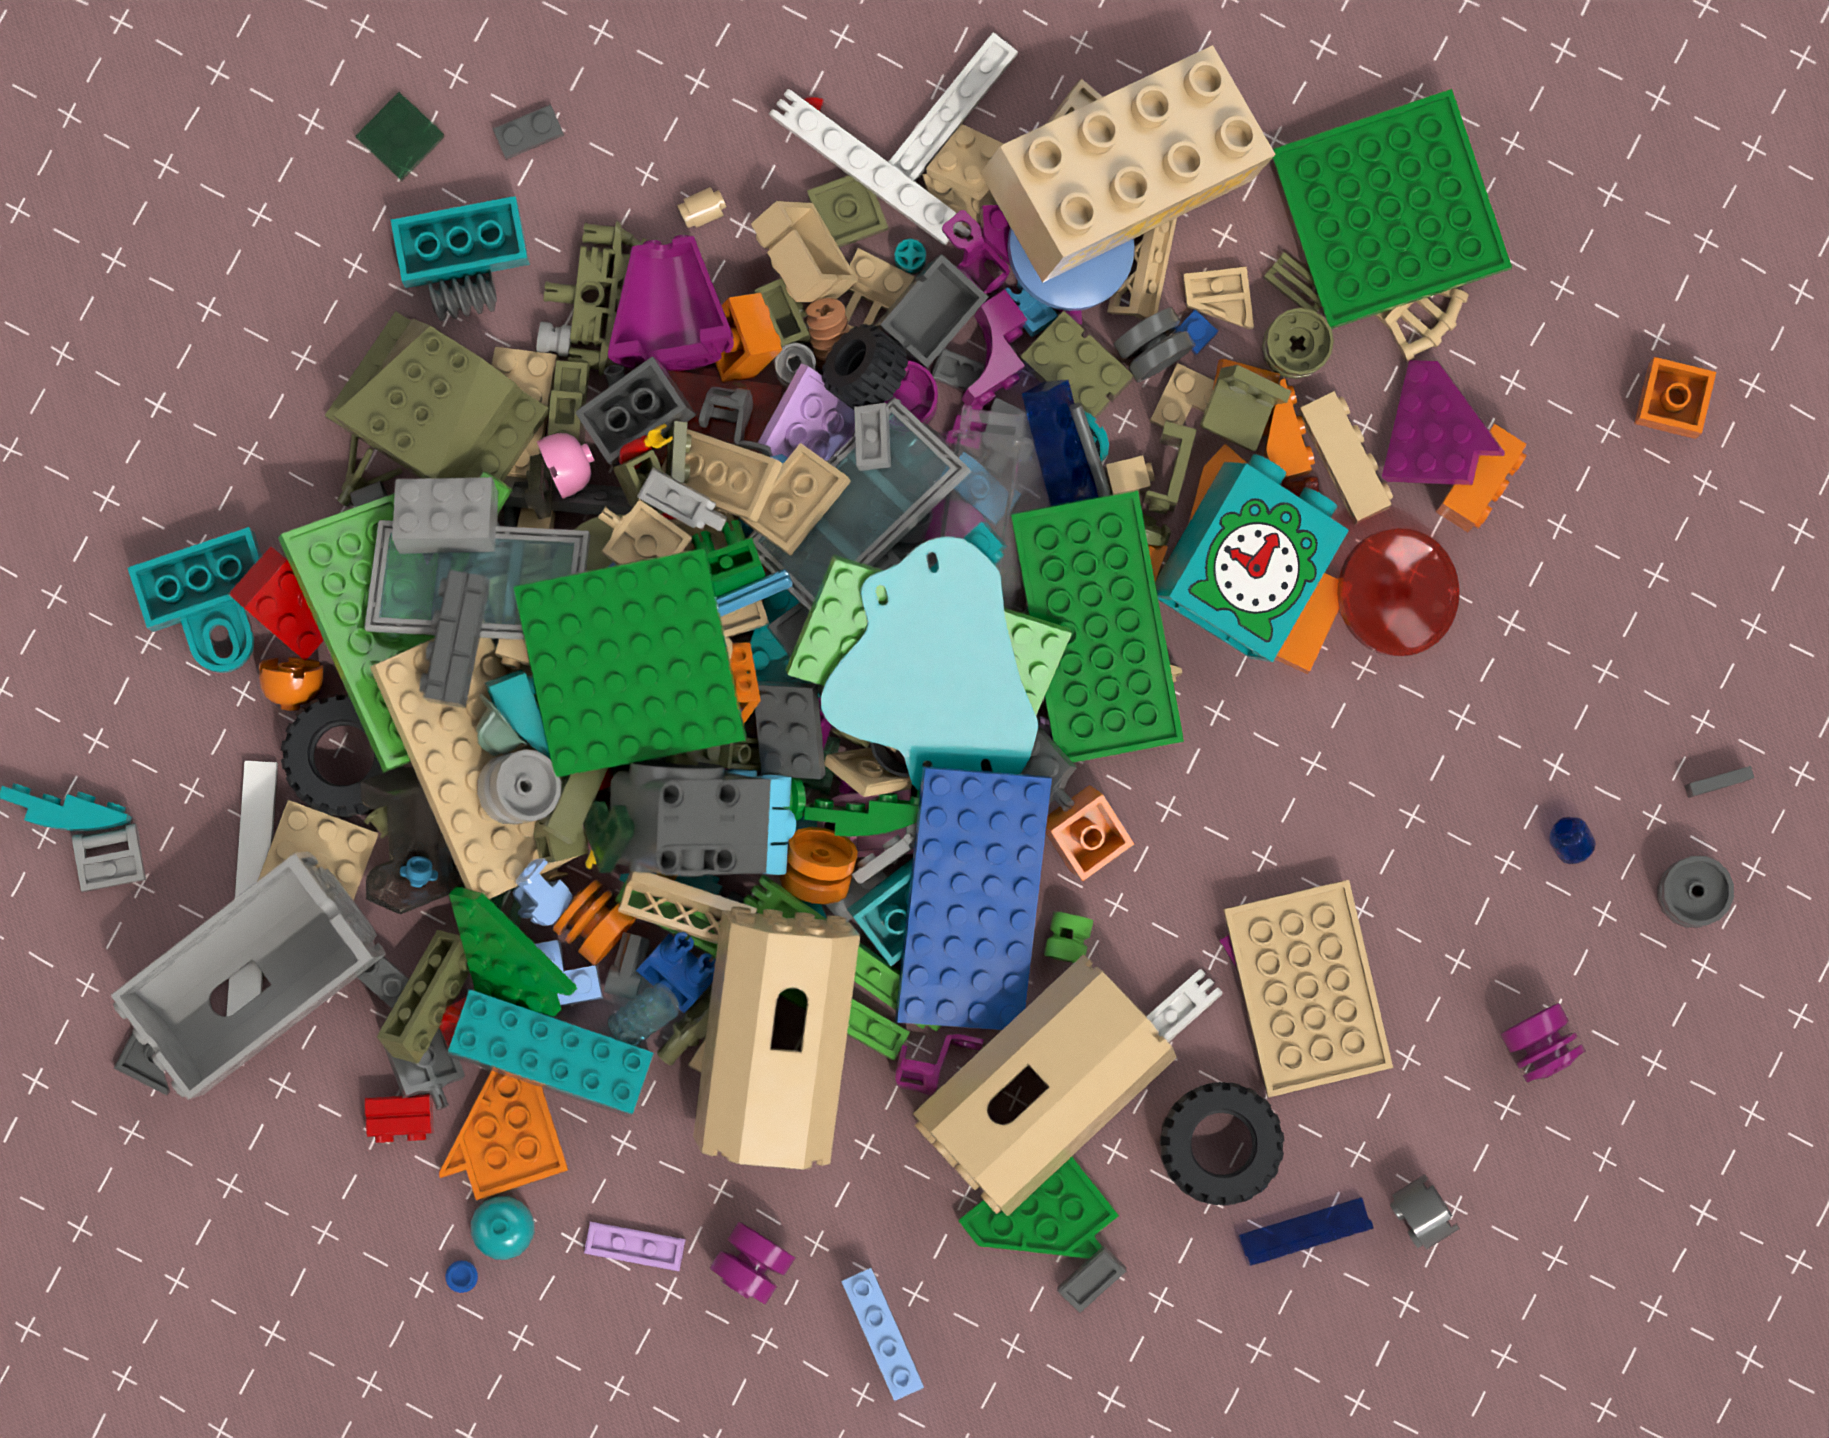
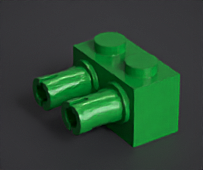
M739 520L731 521L734 528L733 531H731L728 522L721 529L728 545L724 548L715 550L709 531H701L702 542L699 539L698 533L692 535L691 538L694 549L706 547L716 597L766 577L752 538H745L742 524Z

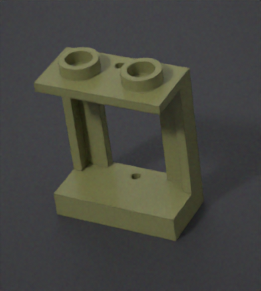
M1165 422L1159 443L1179 448L1167 495L1147 490L1143 504L1149 505L1148 510L1159 514H1167L1168 510L1174 512L1197 429Z

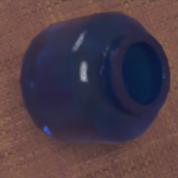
M1578 817L1559 819L1553 825L1549 834L1550 844L1557 857L1563 863H1582L1592 855L1596 847L1595 837L1589 826L1583 819Z

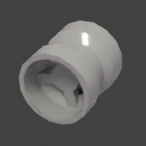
M541 321L536 351L541 353L552 351L556 352L559 356L569 357V350L572 345L570 340L572 326L562 325L561 327L554 328L552 323Z

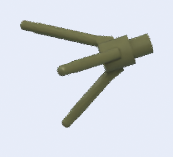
M353 434L351 436L346 481L341 487L343 491L337 498V501L344 506H348L352 500L350 492L378 481H387L402 473V469L397 468L369 481L364 479L362 474L373 453L372 448L367 449L355 472L358 438Z

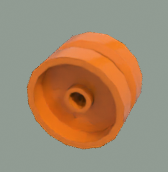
M808 827L798 829L788 841L787 873L780 875L782 886L798 899L814 904H832L843 900L848 894L852 880L851 874L858 856L856 845L848 837L835 836V831L826 828Z

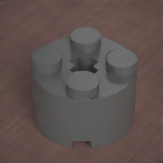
M1424 1174L1392 1194L1395 1201L1391 1202L1390 1206L1400 1221L1405 1218L1411 1226L1407 1233L1417 1248L1424 1246L1428 1250L1460 1228L1457 1223L1452 1226L1450 1225L1448 1220L1452 1217L1451 1212L1433 1185L1429 1188L1425 1186L1424 1182L1428 1180V1177Z

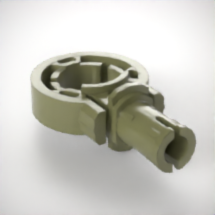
M712 985L708 986L690 1006L681 1021L673 1024L674 1034L657 1051V1055L666 1064L672 1066L688 1046H697L700 1042L699 1039L706 1036Z

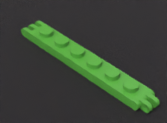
M765 875L759 879V883L768 890L765 891L758 885L751 889V892L760 900L758 901L751 895H747L743 899L746 905L757 908L756 912L759 914H763L765 909L783 912L782 917L795 918V913L802 912L815 915L814 919L827 920ZM859 942L854 981L896 1010L900 971L894 966H890L887 961ZM916 1024L922 1029L926 1026V1024ZM928 1025L935 1031L941 1028V1025Z

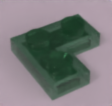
M594 801L583 822V826L599 872L611 873L618 860L622 857L630 838L634 835V822L630 819L626 805H614L609 813L606 802Z

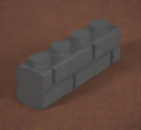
M448 570L447 578L441 579L439 585V597H443L441 610H435L432 621L433 629H437L434 642L429 641L426 651V660L430 661L428 674H422L420 680V692L424 693L423 698L428 702L466 708L491 580L486 576Z

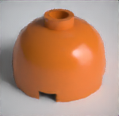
M288 657L289 662L279 664L278 658H271L260 662L259 680L261 690L264 696L271 702L280 704L282 710H299L300 705L312 701L321 690L323 665L320 666V662L307 659L304 661L302 658Z

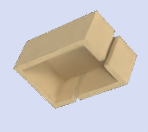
M776 201L751 223L756 232L757 241L761 246L769 249L767 253L771 258L773 268L781 275L786 284L788 294L796 302H813L823 298L837 299L858 281L813 203Z

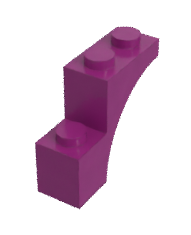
M1006 290L984 302L974 315L984 336L986 362L980 378L967 388L961 399L968 409L976 404H979L980 407L984 406L996 396L994 392L1002 387L1008 390L1021 380L1019 375L1025 365L1009 344L1023 334L1022 328L1027 318Z

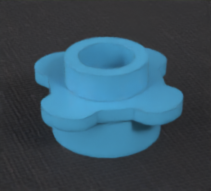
M413 857L408 860L407 866L400 868V875L406 877L413 887H422L428 881L438 879V872L432 870V862L425 857Z

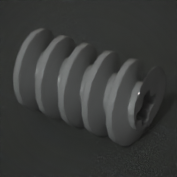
M489 271L488 281L484 280L481 273H477L476 283H472L468 275L464 276L462 286H460L456 278H452L451 288H447L444 281L440 280L438 290H435L429 282L433 310L440 321H445L446 311L450 313L453 319H456L460 308L466 317L470 316L471 306L474 307L478 314H482L484 304L487 305L491 312L495 311L497 295L491 271Z

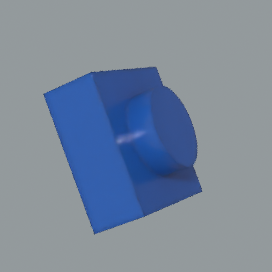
M1196 309L1174 331V333L1188 331L1196 344L1191 350L1195 355L1218 333V330Z

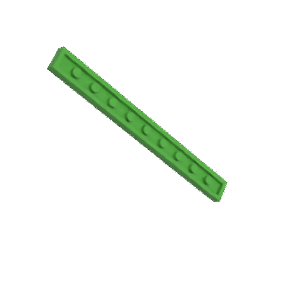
M627 879L614 900L618 903L621 902ZM632 890L628 906L643 909L650 905L643 893ZM653 897V899L655 900V902L658 901V900H660V899H658V898ZM665 902L658 906L665 918L673 919L680 915L673 903ZM683 907L686 912L689 911V910H691V909H688V908ZM652 909L649 910V911H647V912H650V913L655 914ZM695 912L688 916L695 928L702 930L711 925L703 913ZM683 919L677 921V922H680V923L685 924V922L683 921ZM660 926L673 935L679 933V931ZM713 929L708 931L710 933L716 934ZM691 935L685 937V940L691 937L694 941V947L712 955L716 959L718 944ZM790 987L780 992L779 996L806 1011L807 996L804 991L796 987ZM852 999L847 1035L890 1060H895L910 1032Z

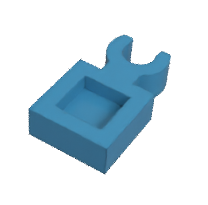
M1018 282L1017 287L1022 293L1014 294L1008 287L1005 290L1027 318L1023 327L1033 337L1049 327L1058 315L1051 307L1031 297Z

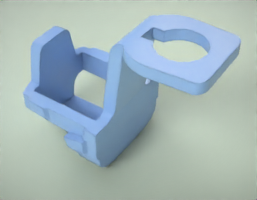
M540 858L529 863L516 879L518 886L514 889L513 896L521 906L518 914L522 918H529L534 924L546 926L553 924L564 913L572 901V894L561 880L546 882L539 873L548 862L544 858Z

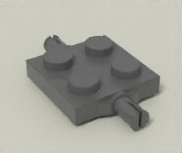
M1038 726L1030 759L1020 774L1051 777L1049 804L1056 801L1063 811H1068L1072 808L1071 806H1074V801L1065 793L1064 789L1068 779L1077 767L1042 727Z
M439 1028L419 1064L395 1058L384 1047L403 1099L419 1093H430L436 1110L449 1106L442 1088L447 1084L462 1080L465 1074L459 1059L447 1055L449 1049Z

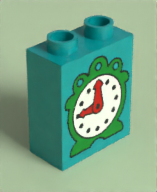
M1253 454L1248 464L1224 462L1157 577L1155 585L1158 600L1250 659L1273 662L1349 529L1331 518L1338 507L1332 500L1307 487L1303 489L1299 497L1280 485L1287 474L1285 470L1272 461Z

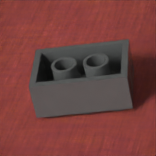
M653 356L575 412L607 462L613 467L620 464V449L626 443L643 435L647 436L649 431L661 424L667 425V427L661 430V435L665 438L668 436L674 421L687 422L696 416V413L664 365Z

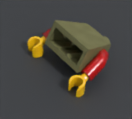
M661 424L648 432L647 436L643 435L626 443L620 449V464L613 467L632 509L639 501L637 495L652 468L654 467L663 472L654 450L651 449L652 447L660 448L673 440V436L665 439L661 435V430L667 427L666 424ZM643 501L652 509H654L663 517H665L667 520L676 519L673 516Z

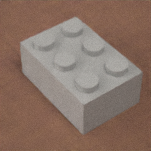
M492 477L396 479L392 540L399 554L495 552L498 491Z

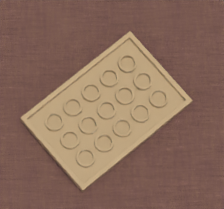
M1349 880L1223 909L1268 1098L1393 1068Z

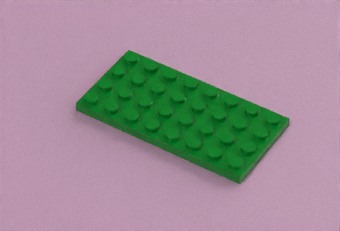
M1138 490L1011 513L1030 616L1070 628L1072 632L1045 694L1053 741L1073 763L1184 742Z

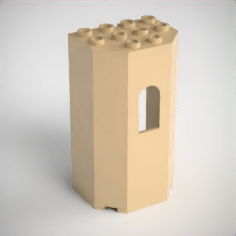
M740 906L731 907V911L722 910L693 1138L702 1153L717 1156L719 1151L722 1156L728 1158V1161L738 1164L794 1169L811 1168L812 1161L816 1160V1164L819 1165L830 1164L860 935L849 922H846V918L830 915L827 916V920L814 919L815 915L802 912L795 913V918L782 917L783 912L771 909L763 910V914L750 913L751 909ZM786 988H799L807 996L801 1051L770 1049L776 999L780 992Z
M1084 954L913 1113L918 1120L915 1127L931 1144L933 1143L940 1154L974 1190L981 1187L984 1192L980 1196L996 1214L1002 1210L1009 1216L1177 1058L1172 1046L1163 1036L1160 1037L1158 1035L1159 1032L1154 1028L1155 1026L1101 969L1098 967L1093 969L1091 966L1093 963ZM1029 1065L1050 1088L1012 1123L998 1125L992 1122L987 1112L989 1102Z

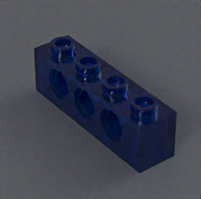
M1069 380L1042 382L1022 393L1050 506L1098 497L1095 482L1069 408L1075 404Z

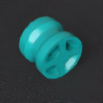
M906 239L900 242L895 250V264L897 268L909 274H916L923 269L926 262V250L923 244L915 239Z

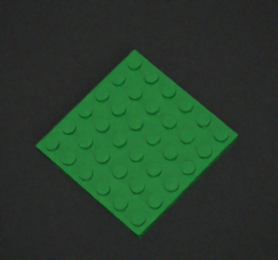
M1452 89L1273 149L1276 154L1273 160L1327 323L1331 329L1512 269Z
M706 547L515 585L513 587L551 762L556 777L705 749L747 739Z

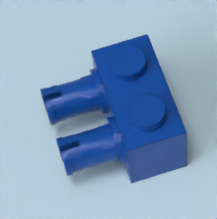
M679 932L675 937L669 933L636 971L685 1013L713 982L716 959L714 958L710 962L709 959L712 955L707 953L701 955L699 959L690 952L694 946L693 939L690 937L688 940H685V937L688 935L687 933Z

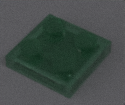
M398 92L355 137L402 182L445 138V135L408 99Z

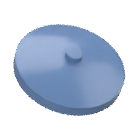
M1010 227L1008 257L1016 279L1033 298L1055 309L1079 311L1103 303L1123 285L1132 267L1134 239L1042 283L1012 228Z

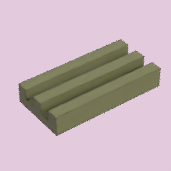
M1284 252L1265 274L1264 279L1300 308L1313 310L1317 313L1322 307L1319 296L1283 268L1282 265L1285 263L1316 288L1311 273ZM1278 272L1316 304L1313 307L1278 280L1274 276L1275 273Z

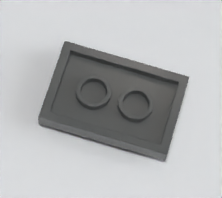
M757 681L761 701L756 706L755 712L761 774L821 779L826 774L817 684Z

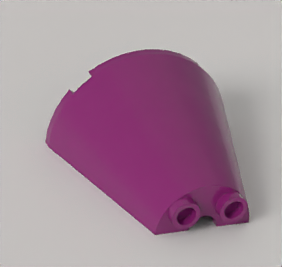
M677 235L670 244L662 245L658 240H648L643 245L632 246L608 348V357L621 366L633 369L635 364L641 365L653 356L664 365L668 372H675L712 364L721 359L723 351L730 353L734 344L733 333L695 237Z

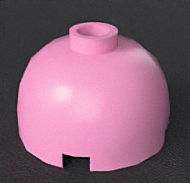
M556 433L537 441L562 499L576 494L587 485L592 474L589 463L595 461L587 443L581 445L574 436L567 433Z

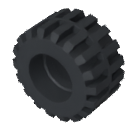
M861 324L859 328L855 326L848 333L845 332L840 336V339L833 344L831 351L827 354L825 358L826 363L822 368V372H824L822 382L825 383L824 387L826 390L853 410L854 407L885 403L886 400H890L894 396V392L901 386V380L905 378L907 372L905 368L908 366L907 353L900 344L872 324Z

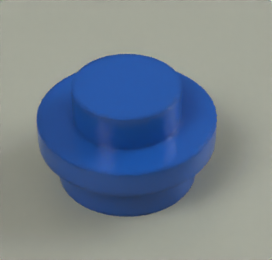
M456 1261L446 1271V1283L455 1292H468L477 1284V1269L468 1261Z

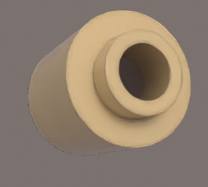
M711 187L683 199L684 203L677 205L687 228L694 225L698 228L724 216L722 209L727 207L720 191L713 192Z

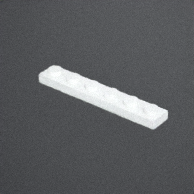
M993 32L890 159L889 163L915 182L960 124L964 122L1018 55V51Z

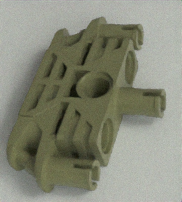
M616 221L615 227L584 223L583 243L613 245V249L604 248L603 252H599L597 247H592V251H589L587 246H581L576 285L550 283L547 281L545 283L544 302L574 304L570 336L572 344H578V341H582L583 345L589 346L590 342H593L594 346L601 347V351L570 347L568 361L590 364L589 369L599 370V376L604 375L605 368L617 364L608 357V348L630 255L623 254V244L632 247L643 245L647 241L644 237L641 242L634 238V235L622 228V223ZM611 258H615L613 278H609ZM603 288L611 289L609 308H603L606 302ZM593 289L599 292V298L594 303H586L582 300L583 294L587 290ZM604 318H608L606 339L602 338Z

